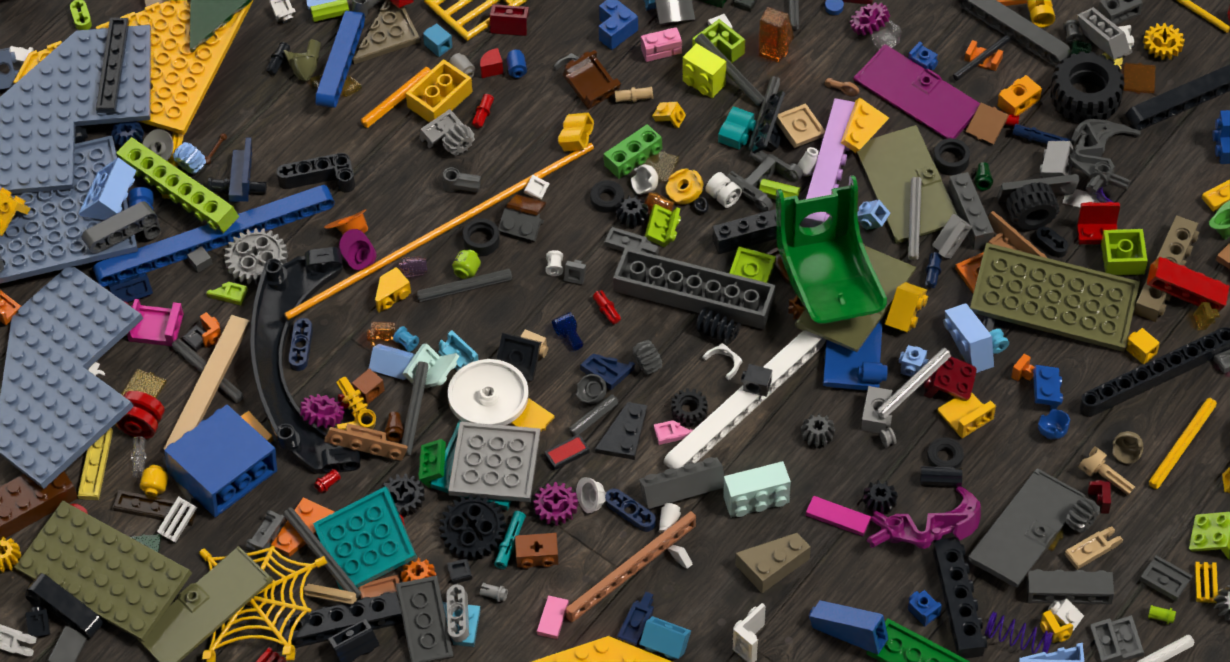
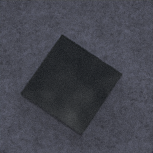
M502 333L497 360L513 365L523 374L526 380L533 381L542 342Z

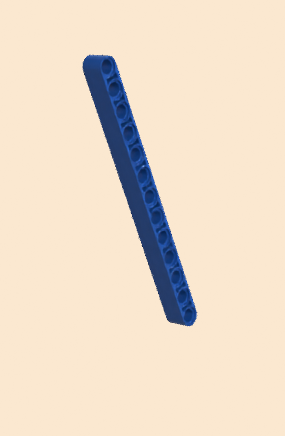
M326 185L317 186L239 213V218L224 233L218 229L213 230L207 224L138 248L137 252L100 261L94 265L93 271L98 284L106 287L110 283L187 259V254L201 246L207 252L228 245V242H234V236L240 238V232L246 235L247 229L251 233H254L255 228H257L258 232H261L263 228L265 231L329 210L335 205V201Z

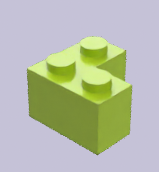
M718 19L699 33H703L731 63L745 54V39L721 19ZM698 35L692 38V47L696 44L695 38Z

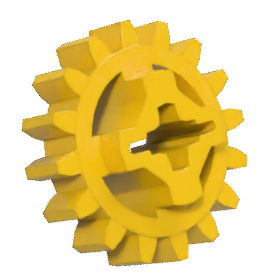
M1157 23L1155 28L1150 26L1149 31H1145L1143 39L1144 49H1149L1148 54L1154 53V58L1161 56L1162 60H1164L1165 56L1169 59H1172V55L1177 57L1178 53L1182 52L1185 41L1183 33H1179V28L1174 30L1172 24L1166 27V23H1163V26Z

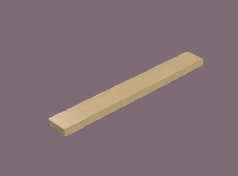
M231 315L164 450L169 444L175 443L186 432L197 427L202 421L251 324L249 320Z

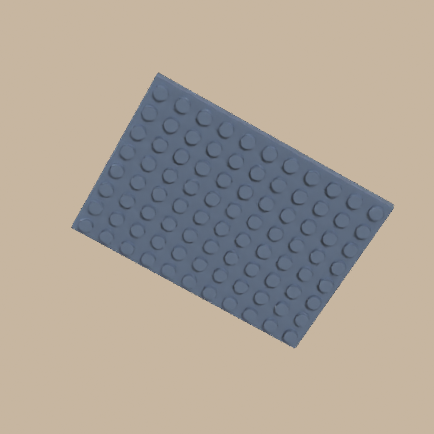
M112 136L75 144L74 189L11 194L14 198L18 196L26 201L25 205L31 209L27 215L16 211L3 236H0V254L4 263V269L0 273V284L138 251L135 234L99 253H92L81 238L85 230L104 221L82 217L78 213L97 172L117 159ZM127 199L121 204V212L128 208Z

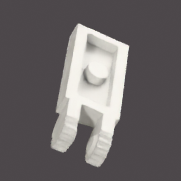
M0 624V649L25 656L33 655L34 651L31 648L19 645L20 641L29 644L36 643V637L22 634L21 631Z

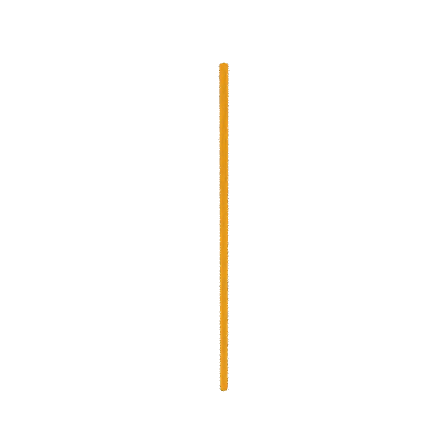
M589 143L585 150H576L533 175L541 179L592 151L594 146L592 143ZM531 176L284 313L286 319L289 320L524 189Z

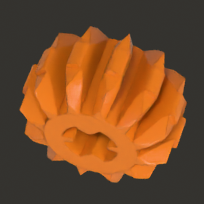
M419 557L416 562L410 561L409 565H404L401 572L402 582L436 576L433 564H429L427 559L421 562Z

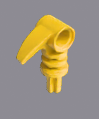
M347 377L340 378L336 384L345 396L342 401L344 404H350L348 408L349 410L353 409L352 415L355 418L353 422H348V424L373 429L376 425L375 413L366 409L368 404H363L364 398H359L361 395L360 390L355 391ZM365 416H369L373 420L368 425L363 424L361 421ZM347 423L337 424V428L345 430Z

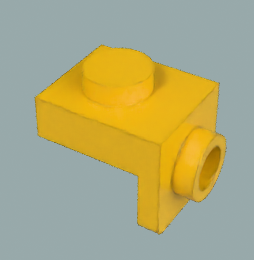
M663 102L657 106L652 117L655 121H671L675 128H679L686 114L678 102Z
M1051 610L1043 613L1040 627L1043 633L1046 630L1048 633L1050 631L1051 633L1053 632L1052 643L1064 642L1071 637L1073 631L1072 623L1060 627Z

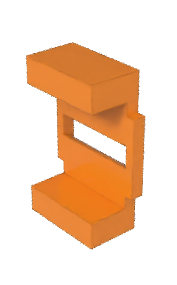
M972 40L965 53L964 60L971 62L986 49L978 48L977 41ZM998 49L997 52L989 56L978 67L996 71L1003 58V51Z

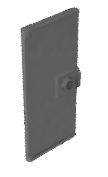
M1035 469L1024 486L967 557L968 562L1013 587H1018L1028 574V571L1031 570L1044 551L1050 547L1059 531L1065 525L1069 510L1072 509L1077 500L1085 497V495L1046 474L1044 471Z

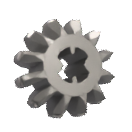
M463 123L455 124L453 128H449V131L445 133L446 136L442 139L444 148L455 156L458 154L462 155L465 150L468 151V148L472 146V142L475 140L472 130Z

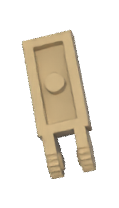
M1111 526L1101 532H1096L1067 549L1065 556L1078 570L1111 549L1116 548L1122 543L1123 539L1117 536L1107 542L1106 539L1115 533V529Z

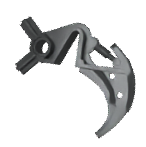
M1087 119L1078 125L1072 136L1071 144L1075 145L1078 140L1079 142L1075 147V151L1070 155V161L1074 168L1081 170L1090 177V182L1085 188L1088 190V194L1092 195L1100 187H1106L1109 184L1124 190L1128 189L1131 181L1114 174L1115 166L1111 159L1102 158L1101 156L1105 151L1106 141L1111 136L1119 133H1128L1139 137L1141 131L1126 125L1099 119ZM1085 140L1089 147H1084Z

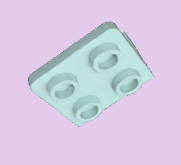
M425 343L421 345L402 374L414 384L418 362H426L429 367L424 388L441 386L447 380L446 376L457 365L456 361L459 355L454 353L439 356Z

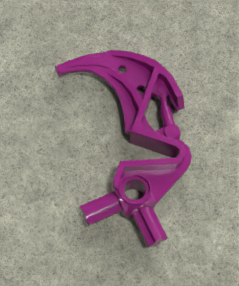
M957 487L956 491L963 497L961 504L949 512L928 513L926 530L922 532L917 529L909 514H895L886 517L875 511L871 521L879 525L881 531L867 538V542L870 543L871 548L885 541L891 543L904 541L915 544L918 548L925 549L931 545L933 540H940L943 535L952 532L958 540H962L978 528L981 518L980 501L965 488Z

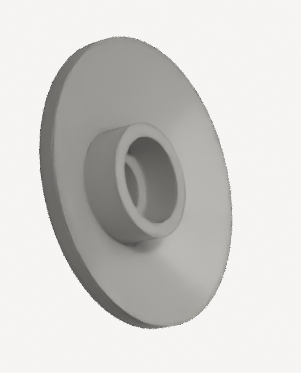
M156 129L151 131L142 143V145L166 161L172 155L173 139L165 130Z

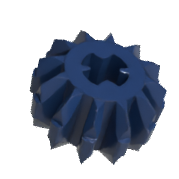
M136 121L118 122V125H113V131H111L114 144L120 148L131 137L142 143V138L144 137L141 124Z

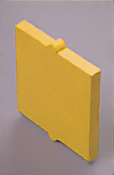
M528 398L523 413L510 424L517 427L540 428L542 431L546 430V426L555 416Z

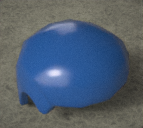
M1052 409L1048 415L1040 417L1038 429L1043 436L1050 440L1062 438L1068 432L1070 417L1062 410Z

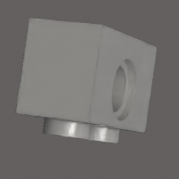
M868 386L862 417V431L880 433V430L886 431V427L891 426L892 415H888L883 419L878 416L876 410L892 396V390Z

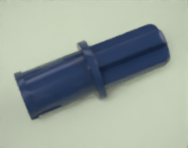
M934 252V256L933 253L930 254L929 264L926 267V287L935 288L938 275L941 274L940 264L942 255Z

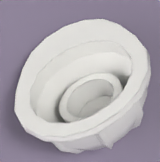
M587 477L579 480L576 494L580 506L586 513H593L599 510L606 501V492L603 485Z

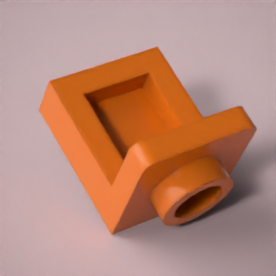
M205 312L200 316L202 327L206 331L202 334L203 344L208 348L216 344L222 334L217 319L215 317L211 318Z

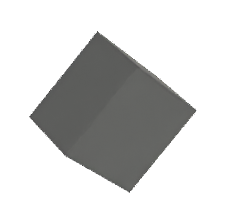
M202 246L187 254L188 261L197 272L212 265L210 255Z

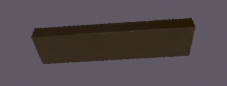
M119 490L113 510L164 521L175 501ZM183 504L180 505L171 522L174 520L175 516L177 515L178 511L180 510ZM187 507L186 510L184 511V513H183V515L181 516V518H180L178 524H180V523L182 522L183 518L185 517V515L187 514L188 510L190 509L189 507ZM198 507L187 525L192 526Z

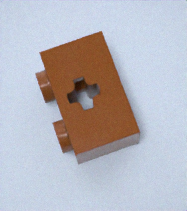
M557 533L515 536L517 568L559 565Z

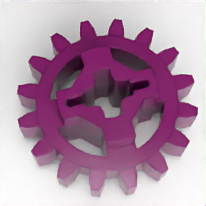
M875 2L872 6L867 4V7L864 6L861 7L860 11H855L856 15L851 16L850 24L854 33L856 32L857 35L862 33L864 36L867 32L872 34L873 31H879V27H884V23L889 22L890 14L886 5L883 6L882 3L877 5Z
M317 394V397L310 395L309 399L304 398V401L301 402L300 416H304L303 420H309L310 425L315 423L316 427L322 425L327 428V425L335 427V423L340 424V421L343 420L344 406H340L341 402H335V398L329 399L327 395L322 397Z
M554 482L552 487L546 484L547 489L539 488L540 494H535L534 508L535 514L540 516L541 521L546 518L547 524L554 521V524L558 525V521L565 524L566 518L573 519L572 513H577L578 500L577 494L572 493V487L565 489V483L558 486L557 482Z

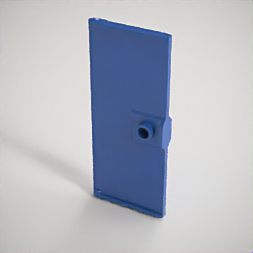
M883 318L878 322L858 352L826 339L823 386L868 390V386L879 388V383L862 382L861 378H858V366H862V362L880 363Z

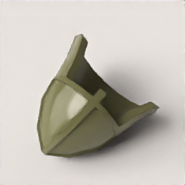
M313 39L308 43L307 53H292L283 50L293 73L299 79L308 81L317 68L321 43Z

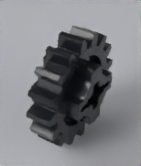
M397 474L395 480L391 477L389 478V484L383 483V487L386 486L389 489L400 515L405 513L409 516V511L412 510L416 513V507H422V501H425L424 487L421 486V481H415V476L409 479L407 474H404L403 478H400L399 474Z

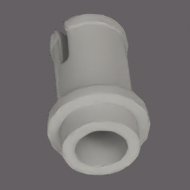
M483 583L482 587L484 589L480 588V596L497 599V602L505 601L507 598L508 589H505L504 586L497 587Z

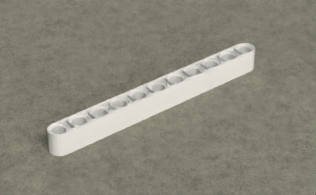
M806 330L802 331L764 366V368L773 370L772 382L767 397L823 347L826 339ZM743 386L740 387L665 456L663 463L668 468L674 469L684 467L688 463H696L767 397L743 391Z

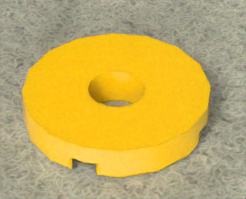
M681 169L669 177V182L665 187L666 193L672 202L688 204L700 196L704 184L697 171ZM683 184H689L685 189H680Z

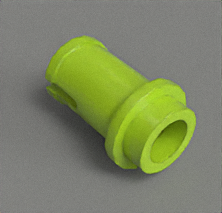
M1151 605L1148 618L1165 621L1169 625V623H1174L1176 611H1173L1172 608L1168 610Z

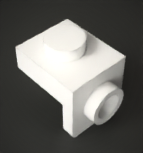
M289 0L269 1L277 22H289L295 16V8H292Z
M1068 599L1056 600L1048 608L1062 626L1072 623L1073 631L1084 617Z

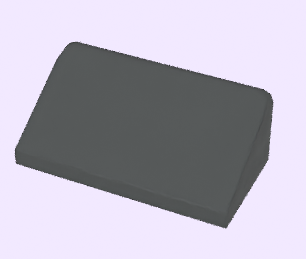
M65 626L48 662H76L88 638L76 630Z

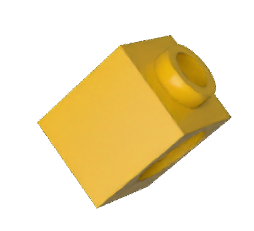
M1143 328L1138 332L1131 333L1127 339L1126 350L1143 365L1158 353L1160 342Z

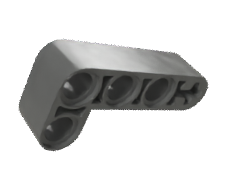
M143 201L88 228L83 232L81 238L92 253H99L140 231L147 239H154L160 234L161 228L156 213L147 202Z

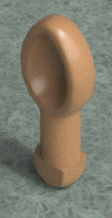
M832 78L825 80L826 87L840 89L846 95L855 96L860 92L859 88L851 82L843 83Z

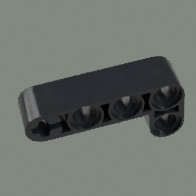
M345 153L283 164L277 168L278 183L283 189L337 180L339 190L344 193L351 192L355 188L350 157Z
M40 573L26 589L25 597L32 605L36 607L45 606L88 639H91L104 624V620L98 614L43 573Z

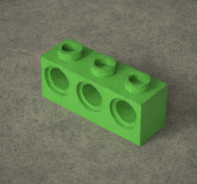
M647 124L605 152L604 166L620 179L637 166L644 164L653 155H657L662 150V137Z

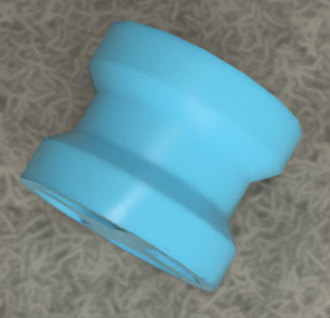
M994 329L989 332L992 336L993 353H1000L1009 346L1010 342L1007 338L1003 337L1004 333L1001 329Z

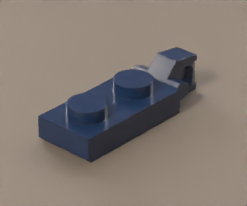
M645 592L641 602H633L617 635V640L635 647L638 646L646 621L653 614L654 607L651 606L654 600L653 594Z

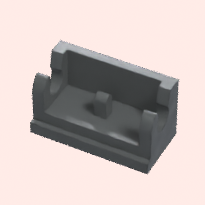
M268 510L264 522L253 538L246 541V549L255 552L270 548L286 523L285 516ZM264 552L258 555L266 557L268 552Z

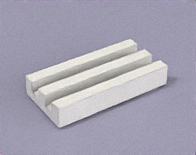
M178 496L157 532L176 543L197 507ZM183 504L180 510L178 511L177 515L175 516L174 520L172 521L171 525L167 529V531L164 532L169 523L171 522L172 518L174 517L175 513L177 512L178 508L180 507V505ZM187 507H189L190 509L188 510L187 514H186L185 517L183 518V520H182V522L180 523L179 527L177 528L176 532L174 533L173 536H171L170 534L172 533L173 529L175 528V526H176L177 523L179 522V520H180L181 516L183 515L184 511L186 510Z

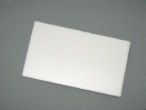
M1075 189L1073 194L1065 195L1063 199L1064 204L1080 207L1081 203L1087 202L1101 203L1097 199L1096 194L1092 193L1090 195L1088 192Z

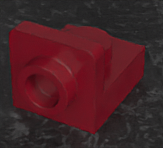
M1102 480L1089 482L1088 495L1097 496V505L1101 506V513L1109 514L1111 506L1110 482Z

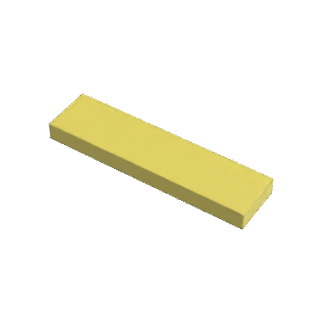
M112 428L87 449L78 491L79 499L99 500L113 434Z

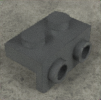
M504 208L498 229L501 232L536 242L540 225L544 223V220L539 218V214L527 215L515 209L509 210Z

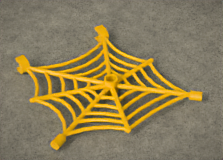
M274 546L246 553L248 556L268 552L266 557L253 561L255 563L263 561L261 568L264 570L267 566L280 576L281 579L273 580L258 593L264 592V598L255 596L246 604L254 608L242 610L243 606L229 619L226 626L224 623L216 641V631L213 633L209 650H204L202 659H207L206 662H215L216 649L238 640L253 638L266 639L284 645L282 655H286V661L295 660V647L291 645L294 629L300 619L307 612L310 613L312 611L311 608H307L304 601L303 587L307 576L313 568H319L328 563L325 556L316 559L312 564L296 562L282 556L275 550ZM202 549L199 552V555L205 561H208L210 570L213 569L212 565L214 567L217 565L215 560H223L225 558L212 557L206 549ZM272 553L288 563L305 567L298 571L286 568L272 557ZM269 559L275 565L291 574L285 576L278 572L268 563ZM306 572L300 586V600L303 606H298L293 599L292 590L297 577ZM293 578L289 588V597L292 604L285 603L284 589L287 580ZM282 583L280 591L281 601H276L274 598L275 586ZM268 589H271V599L267 597ZM256 601H259V602H262V603L258 606L257 603H256ZM267 603L272 604L265 615L261 608ZM275 605L282 606L273 622H271L268 616ZM285 608L292 609L285 618L280 631H278L275 624L279 615ZM296 610L303 611L295 620L287 642L282 636L287 621ZM257 611L261 616H248L236 619L238 615L247 612ZM257 619L265 621L269 626L248 625L227 632L231 625L243 620ZM246 629H265L273 631L278 637L276 639L263 635H247L220 643L223 638L230 634Z

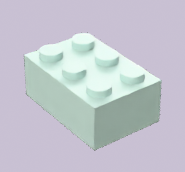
M783 461L724 476V500L731 518L736 516L742 517L747 513L755 511L762 512L767 508L775 506L781 507L790 502L791 481Z

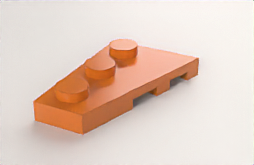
M304 497L295 509V512L314 535L316 530L313 523L334 513V511ZM287 520L271 546H274L276 551L290 557L307 543Z

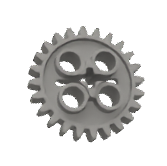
M255 228L254 233L247 229L246 235L240 232V238L234 236V243L228 242L229 248H225L226 254L224 258L229 274L233 273L234 279L239 277L240 282L247 279V284H250L252 280H254L256 285L258 284L264 265L269 259H278L282 265L287 263L286 258H288L283 239H279L278 234L273 236L271 230L266 234L264 228L261 232H258L257 228Z

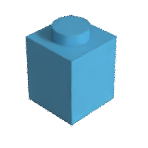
M437 23L426 29L423 33L424 45L438 57L453 47L452 35Z

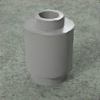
M457 53L450 58L449 63L471 78L474 76L475 67L465 55Z

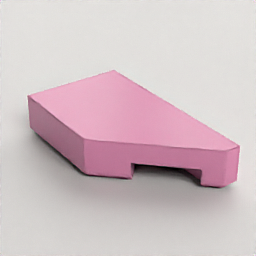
M674 420L654 424V431L659 445L683 440L693 431L681 426L680 423Z

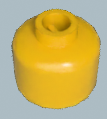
M151 465L143 470L140 488L146 495L156 497L166 491L168 474L161 466Z

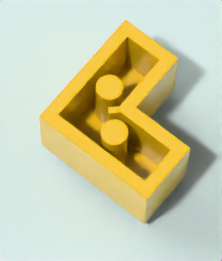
M907 282L898 286L885 324L905 332L915 328L918 317H916L917 311L925 307L928 301V296H926L927 289Z

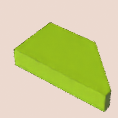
M227 282L215 290H208L206 294L209 298L241 306L248 288L244 285Z

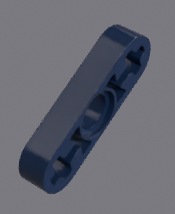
M300 318L294 323L289 363L290 367L295 371L304 370L308 364L313 328L311 321L307 318ZM303 326H306V327L304 328V335H303V334H301V329H302ZM299 341H304L306 343V345L302 348H298L295 346L296 343ZM297 354H299L300 357H301V360L299 361V363H295V362L297 361V359H298V355H297Z
M610 489L606 492L605 504L609 509L641 531L649 532L654 529L655 515L619 489ZM611 497H612V498L618 497V501H617V500L611 501ZM629 506L636 509L632 514H628L624 510ZM650 519V523H648V522L643 523V520L646 521V520Z

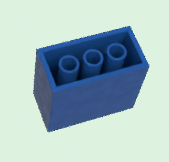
M229 405L216 410L212 416L201 421L197 427L186 432L179 440L169 444L164 450L167 473L189 491L214 517H217L277 472L275 447Z

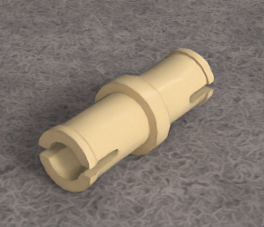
M631 87L630 90L615 91L616 103L653 99L652 87L639 89Z

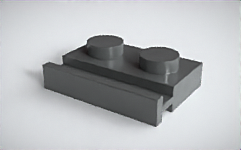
M1155 555L1153 561L1142 574L1140 581L1177 602L1188 583L1192 580L1193 575Z

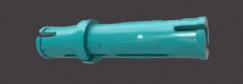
M514 511L504 540L498 547L499 553L494 565L499 569H506L510 556L514 554L515 536L519 535L526 518L523 512Z

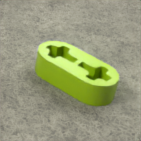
M74 0L70 4V10L77 30H89L92 22L87 5L83 0ZM84 18L85 23H81L80 19Z

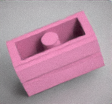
M677 27L641 36V50L646 62L682 54V40Z

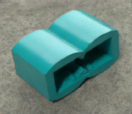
M733 106L718 133V142L736 149H740L742 145H745L748 140V133L753 131L756 125L754 113Z

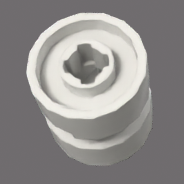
M722 172L712 176L705 188V191L713 198H717V201L725 208L734 205L742 193V189L734 182H730V179Z

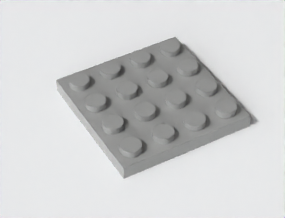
M460 422L448 490L449 495L464 497L472 495L475 498L480 495L481 498L488 497V499L530 502L541 434L540 428Z

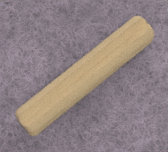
M314 584L304 586V594L306 596L351 605L357 601L355 592Z

